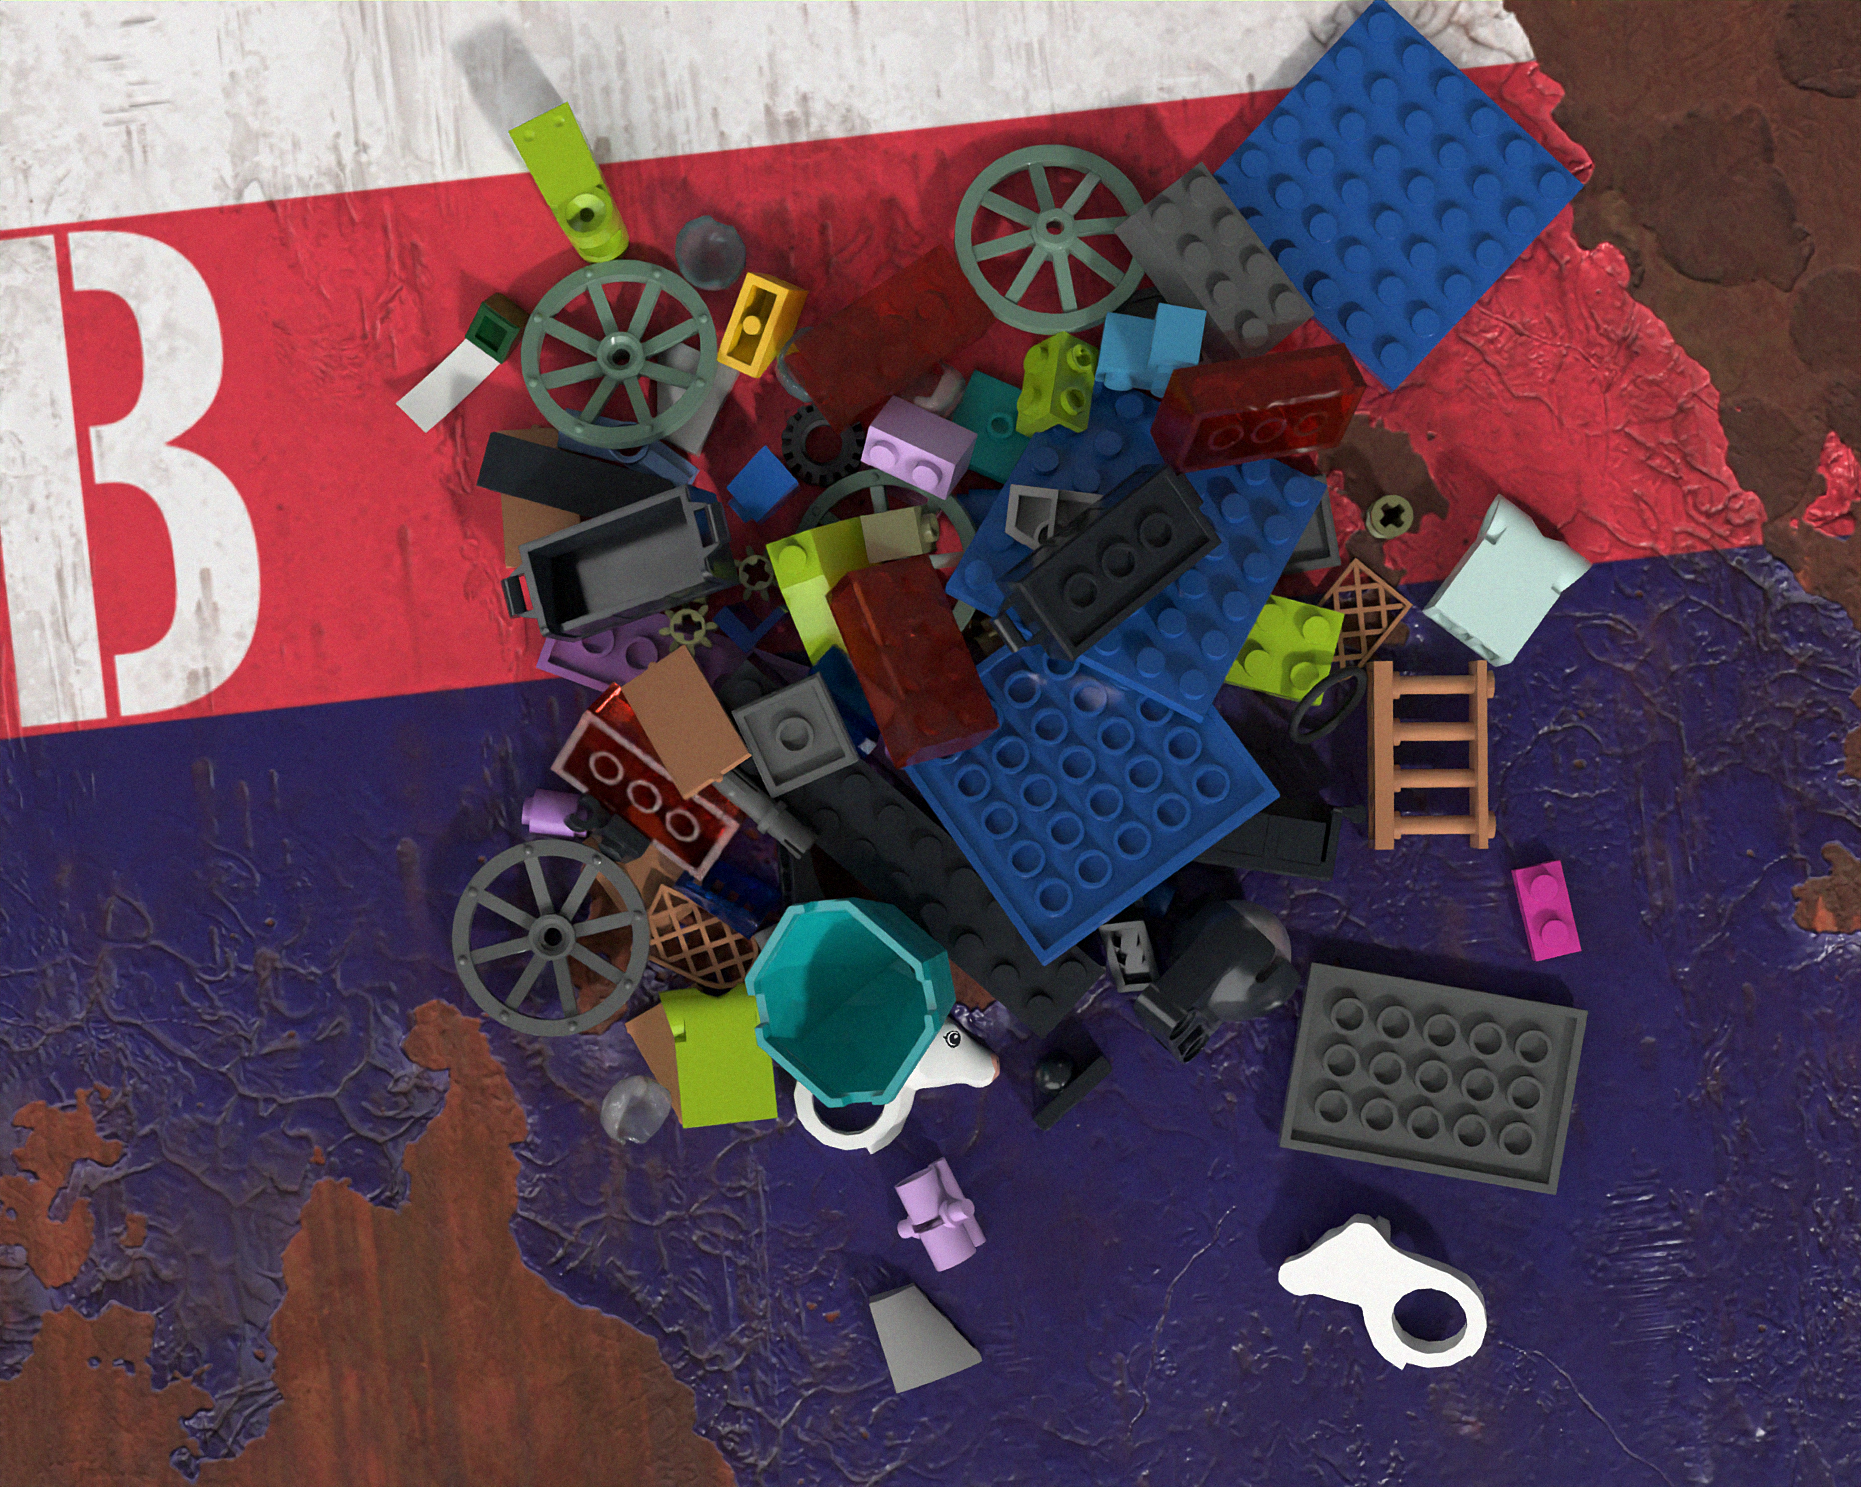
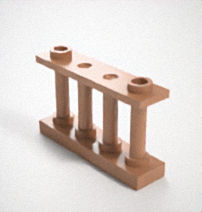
M1487 660L1468 662L1469 675L1400 676L1399 671H1393V661L1367 662L1368 848L1375 850L1394 849V839H1400L1401 834H1470V847L1488 849V838L1495 837L1496 820L1494 811L1488 810L1487 698H1493L1495 680L1493 671L1487 670ZM1400 694H1469V722H1400L1399 718H1393V699H1399ZM1401 741H1469V769H1401L1399 764H1394L1393 746H1399ZM1469 787L1470 815L1401 816L1400 811H1394V793L1400 792L1401 788Z

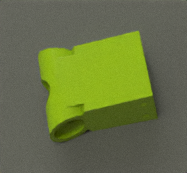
M568 101L509 130L508 133L547 204L581 258L591 265L610 260H621L629 245L627 227L620 215L587 137Z
M737 983L733 989L719 997L705 994L696 987L658 991L675 1039L683 1128L778 1118L772 1057L757 1044L754 1028L761 1022L755 995L747 994L746 983Z

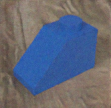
M765 445L726 487L734 496L727 504L745 524L753 518L761 526L802 489L798 481Z

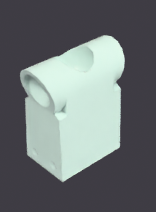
M1498 494L1483 519L1476 541L1469 547L1421 612L1493 666L1498 667L1509 664L1556 602L1560 593L1593 566V563L1565 542L1544 537L1529 515L1501 494Z

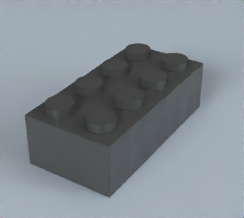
M1202 161L1114 229L1115 233L1170 305L1207 311L1201 347L1226 381L1249 368L1315 314Z

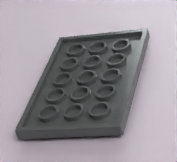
M1309 961L1277 1144L1279 1147L1556 1195L1588 1010Z

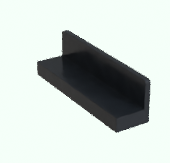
M492 432L489 436L476 486L589 518L601 516L673 489L672 481L498 432Z

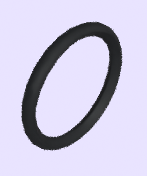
M1348 666L1329 674L1318 682L1302 698L1291 715L1288 723V734L1291 740L1299 744L1310 743L1327 735L1339 726L1352 713L1364 695L1367 687L1365 671L1358 666ZM1346 677H1357L1358 682L1352 695L1332 718L1309 733H1298L1297 728L1303 715L1323 692Z

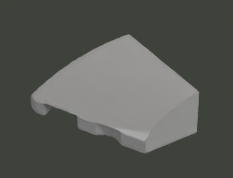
M679 343L659 353L658 364L695 375L700 351ZM718 362L715 381L702 406L683 426L662 438V440L699 458L720 418L719 413L740 374L739 371ZM657 381V416L673 406L682 397L686 389Z
M1011 484L1005 533L1035 550L1104 495Z
M915 1283L870 1296L869 1306L896 1393L933 1382L982 1362L980 1351L975 1346L972 1347L954 1328V1324L928 1301V1297Z

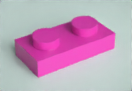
M1555 859L1511 870L1532 960L1541 961L1582 951L1561 861Z

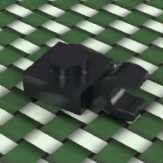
M588 794L579 797L577 800L579 805L583 806L587 811L586 821L579 819L573 813L565 816L563 819L565 825L574 832L592 831L590 836L599 843L598 848L600 851L616 862L622 861L626 864L642 857L652 843L618 814L610 815L601 807L598 800Z

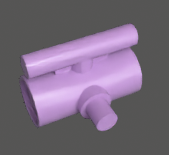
M945 1157L935 1160L928 1165V1168L912 1174L895 1185V1189L908 1213L907 1219L898 1223V1233L905 1239L912 1236L921 1239L937 1271L949 1269L965 1261L976 1253L975 1247L986 1242V1238L973 1215L975 1211L974 1205L971 1200L964 1197Z

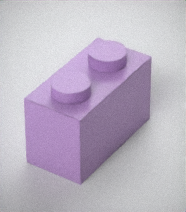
M893 395L869 426L861 461L946 500L968 469L978 434Z

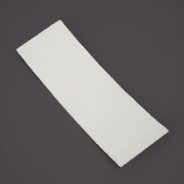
M465 339L441 364L396 404L426 433L466 398L500 363Z

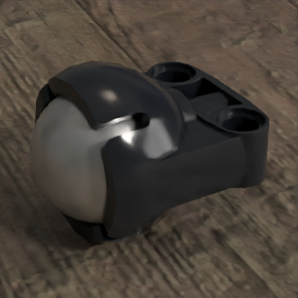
M1206 892L1196 897L1182 911L1172 932L1169 955L1171 967L1161 978L1156 979L1143 990L1135 1001L1133 1010L1142 1028L1182 1064L1190 1062L1201 1052L1211 1035L1225 1021L1241 1022L1262 1018L1281 1008L1294 994L1301 977L1291 964V944L1285 927L1274 913L1260 904L1246 900L1224 901L1223 899L1216 898L1211 892Z

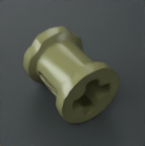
M1386 495L1371 503L1367 508L1365 527L1377 539H1393L1410 528L1414 518L1413 509L1403 497ZM1393 508L1398 514L1393 519L1397 527L1393 524L1386 527L1382 526L1379 521L1384 516L1382 510L1387 511Z

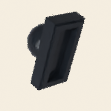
M1100 1051L1096 1052L1080 1068H1078L1077 1063L1071 1056L1063 1052H1049L1040 1057L1035 1064L1033 1072L1034 1082L1039 1091L1049 1097L1031 1113L1033 1121L1043 1131H1048L1112 1072L1113 1067Z

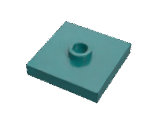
M974 370L951 422L978 434L968 469L1005 484L1031 438L1015 431L1018 418L1017 401L1022 390L978 370Z

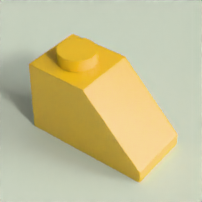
M748 272L718 350L717 361L753 378H760L793 335L809 291L770 274Z

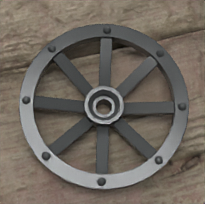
M540 839L519 844L501 852L488 861L466 886L455 912L452 929V948L455 964L465 988L474 1001L489 1016L511 1029L526 1034L547 1037L571 1035L588 1030L608 1019L619 1010L631 997L643 977L648 963L651 944L648 911L638 887L628 873L616 861H613L601 851L580 842L564 839ZM540 856H562L586 864L559 913L555 912L540 862ZM524 861L541 917L537 918L486 889L502 872ZM598 873H602L618 890L628 911L574 924L572 919ZM478 903L529 930L528 936L472 950V922ZM632 924L633 944L626 972L578 942V937ZM550 928H557L561 932L562 940L559 944H553L548 940L547 933ZM532 949L535 953L504 1003L486 985L476 964ZM569 954L618 985L602 1003L579 1014L567 955ZM547 961L553 962L564 1018H540L518 1011V1008Z

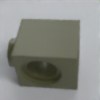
M928 504L860 517L869 564L937 550L935 541L939 540V525L935 514L930 513Z

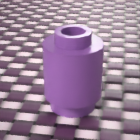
M537 788L534 797L526 796L522 812V824L529 825L530 835L575 841L576 837L587 838L589 831L574 832L563 822L565 816L571 813L577 815L579 819L586 821L587 811L577 802L582 795Z

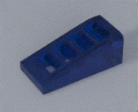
M700 850L673 886L674 889L749 940L781 895V893L769 885ZM703 869L710 875L702 886L693 883V881ZM717 880L725 884L718 895L710 891ZM732 890L740 894L735 903L726 900ZM747 901L756 905L752 912L743 908Z

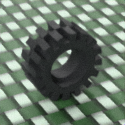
M818 400L812 401V404L806 407L804 405L801 406L793 417H789L786 422L787 426L782 432L781 448L787 465L797 478L802 479L811 486L817 485L820 488H828V486L835 484L837 481L857 473L856 471L862 462L861 457L866 439L861 422L857 416L851 413L850 409L844 405L843 407L837 405L834 401L828 400V403ZM826 426L833 428L842 438L841 452L835 459L829 462L816 461L806 451V439L810 432L818 427Z

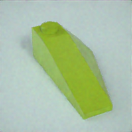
M861 516L809 529L766 545L780 590L816 673L821 671L843 722L883 708L882 651H880V620H882L880 576H882V561L869 564Z

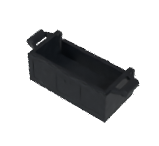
M1168 463L1142 465L995 581L1004 593L1005 598L999 606L997 614L989 621L1011 653H1015L1023 647L1040 644L1050 658L1073 662L1222 543L1199 509L1204 501L1183 471L1175 474ZM1011 606L1033 636L1028 640L1024 638L1005 612Z
M685 484L519 545L522 564L508 578L500 581L509 618L524 617L537 619L540 633L543 637L575 643L740 584L729 544L732 538L722 502H718L715 493ZM524 575L533 609L530 611L527 610L519 577Z
M1279 797L1191 861L1329 882L1333 879L1342 816L1349 822L1361 823L1366 819L1367 811L1365 807L1359 804H1348L1345 807Z

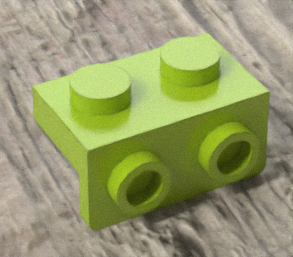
M1062 331L1028 350L1023 363L1025 375L1022 392L1017 401L1018 418L1015 431L1031 438L1035 432L1041 433L1057 424H1061L1077 433L1087 429L1099 354L1096 347Z

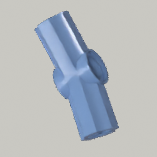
M566 408V412L577 419L582 413L581 411ZM599 416L594 425L626 427L636 425L637 423L623 422ZM560 431L558 433L557 447L559 449L617 462L630 470L672 481L673 489L685 484L692 485L700 471L660 440L643 445L638 454L627 457L621 455L619 449L590 446L578 442Z

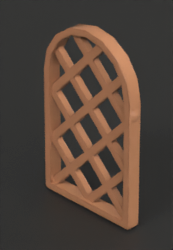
M1356 558L1352 560L1316 605L1317 607H1322L1332 595L1333 611L1344 613L1345 615L1356 613L1358 615L1359 631L1342 632L1341 627L1337 642L1339 656H1334L1332 662L1339 661L1341 669L1346 667L1345 661L1361 659L1356 666L1359 668L1364 667L1368 659L1413 606L1412 603L1388 585L1384 579H1381ZM1353 569L1354 585L1339 586ZM1359 569L1377 583L1361 584ZM1378 588L1380 606L1363 607L1361 590ZM1384 589L1401 603L1386 605ZM1355 591L1357 608L1340 609L1338 592ZM1402 609L1388 626L1386 610ZM1380 611L1382 628L1365 630L1364 613ZM1382 634L1367 652L1366 635ZM1360 636L1361 654L1345 655L1343 638ZM1352 676L1346 677V678H1344V679H1342V680H1340V681L1347 680V679L1351 678Z
M661 883L648 910L650 929L654 937L651 939L650 946L656 944L661 958L649 953L648 960L696 981L697 984L715 989L733 988L737 983L744 982L745 977L759 955L757 941L750 927L733 914L719 910ZM668 892L688 902L673 907ZM661 894H663L668 909L652 914ZM698 906L718 916L703 921ZM692 907L697 923L681 928L676 912ZM670 915L675 931L659 936L654 920ZM727 920L737 924L744 931L732 935ZM721 921L727 937L710 942L705 926ZM700 929L705 944L689 950L683 934ZM678 936L683 952L667 957L662 941ZM749 936L753 944V952L740 956L734 940ZM729 942L734 958L718 964L713 948ZM707 950L713 966L696 971L691 955ZM686 958L690 972L671 964V962ZM752 958L751 965L745 972L742 962ZM737 964L741 977L732 982H725L720 969ZM715 971L719 983L708 981L700 976Z

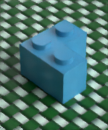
M1159 303L1154 320L1107 312L1094 381L1104 382L1106 387L1117 391H1128L1134 387L1151 390L1152 395L1164 399H1175L1179 395L1187 397L1198 367L1207 311Z

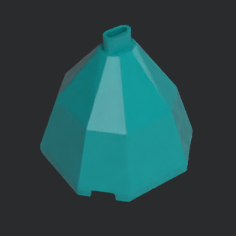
M855 897L795 903L789 906L745 977L747 994L755 995L761 1022L754 1028L758 1046L828 1108L844 1107L851 1103L872 1102V1105H884L894 1101L941 1030L956 1001L947 950L894 905Z

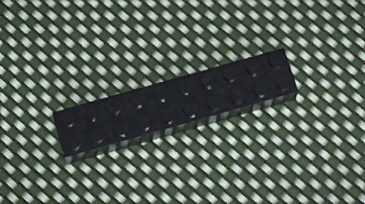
M755 652L741 664L716 693L744 743L745 740L731 711L790 685L785 678ZM851 737L860 757L859 761L773 798L777 803L780 800L784 801L788 805L787 811L819 836L815 841L818 846L884 903L897 907L947 950L948 958L1040 1038L1044 1039L1106 972V957L1085 939L1079 941L1048 965L1043 966L930 805L854 738ZM752 756L736 766L769 795Z

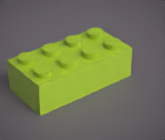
M1270 594L1223 683L1300 702L1318 682L1329 675L1345 614ZM1324 692L1311 704V706L1321 705Z

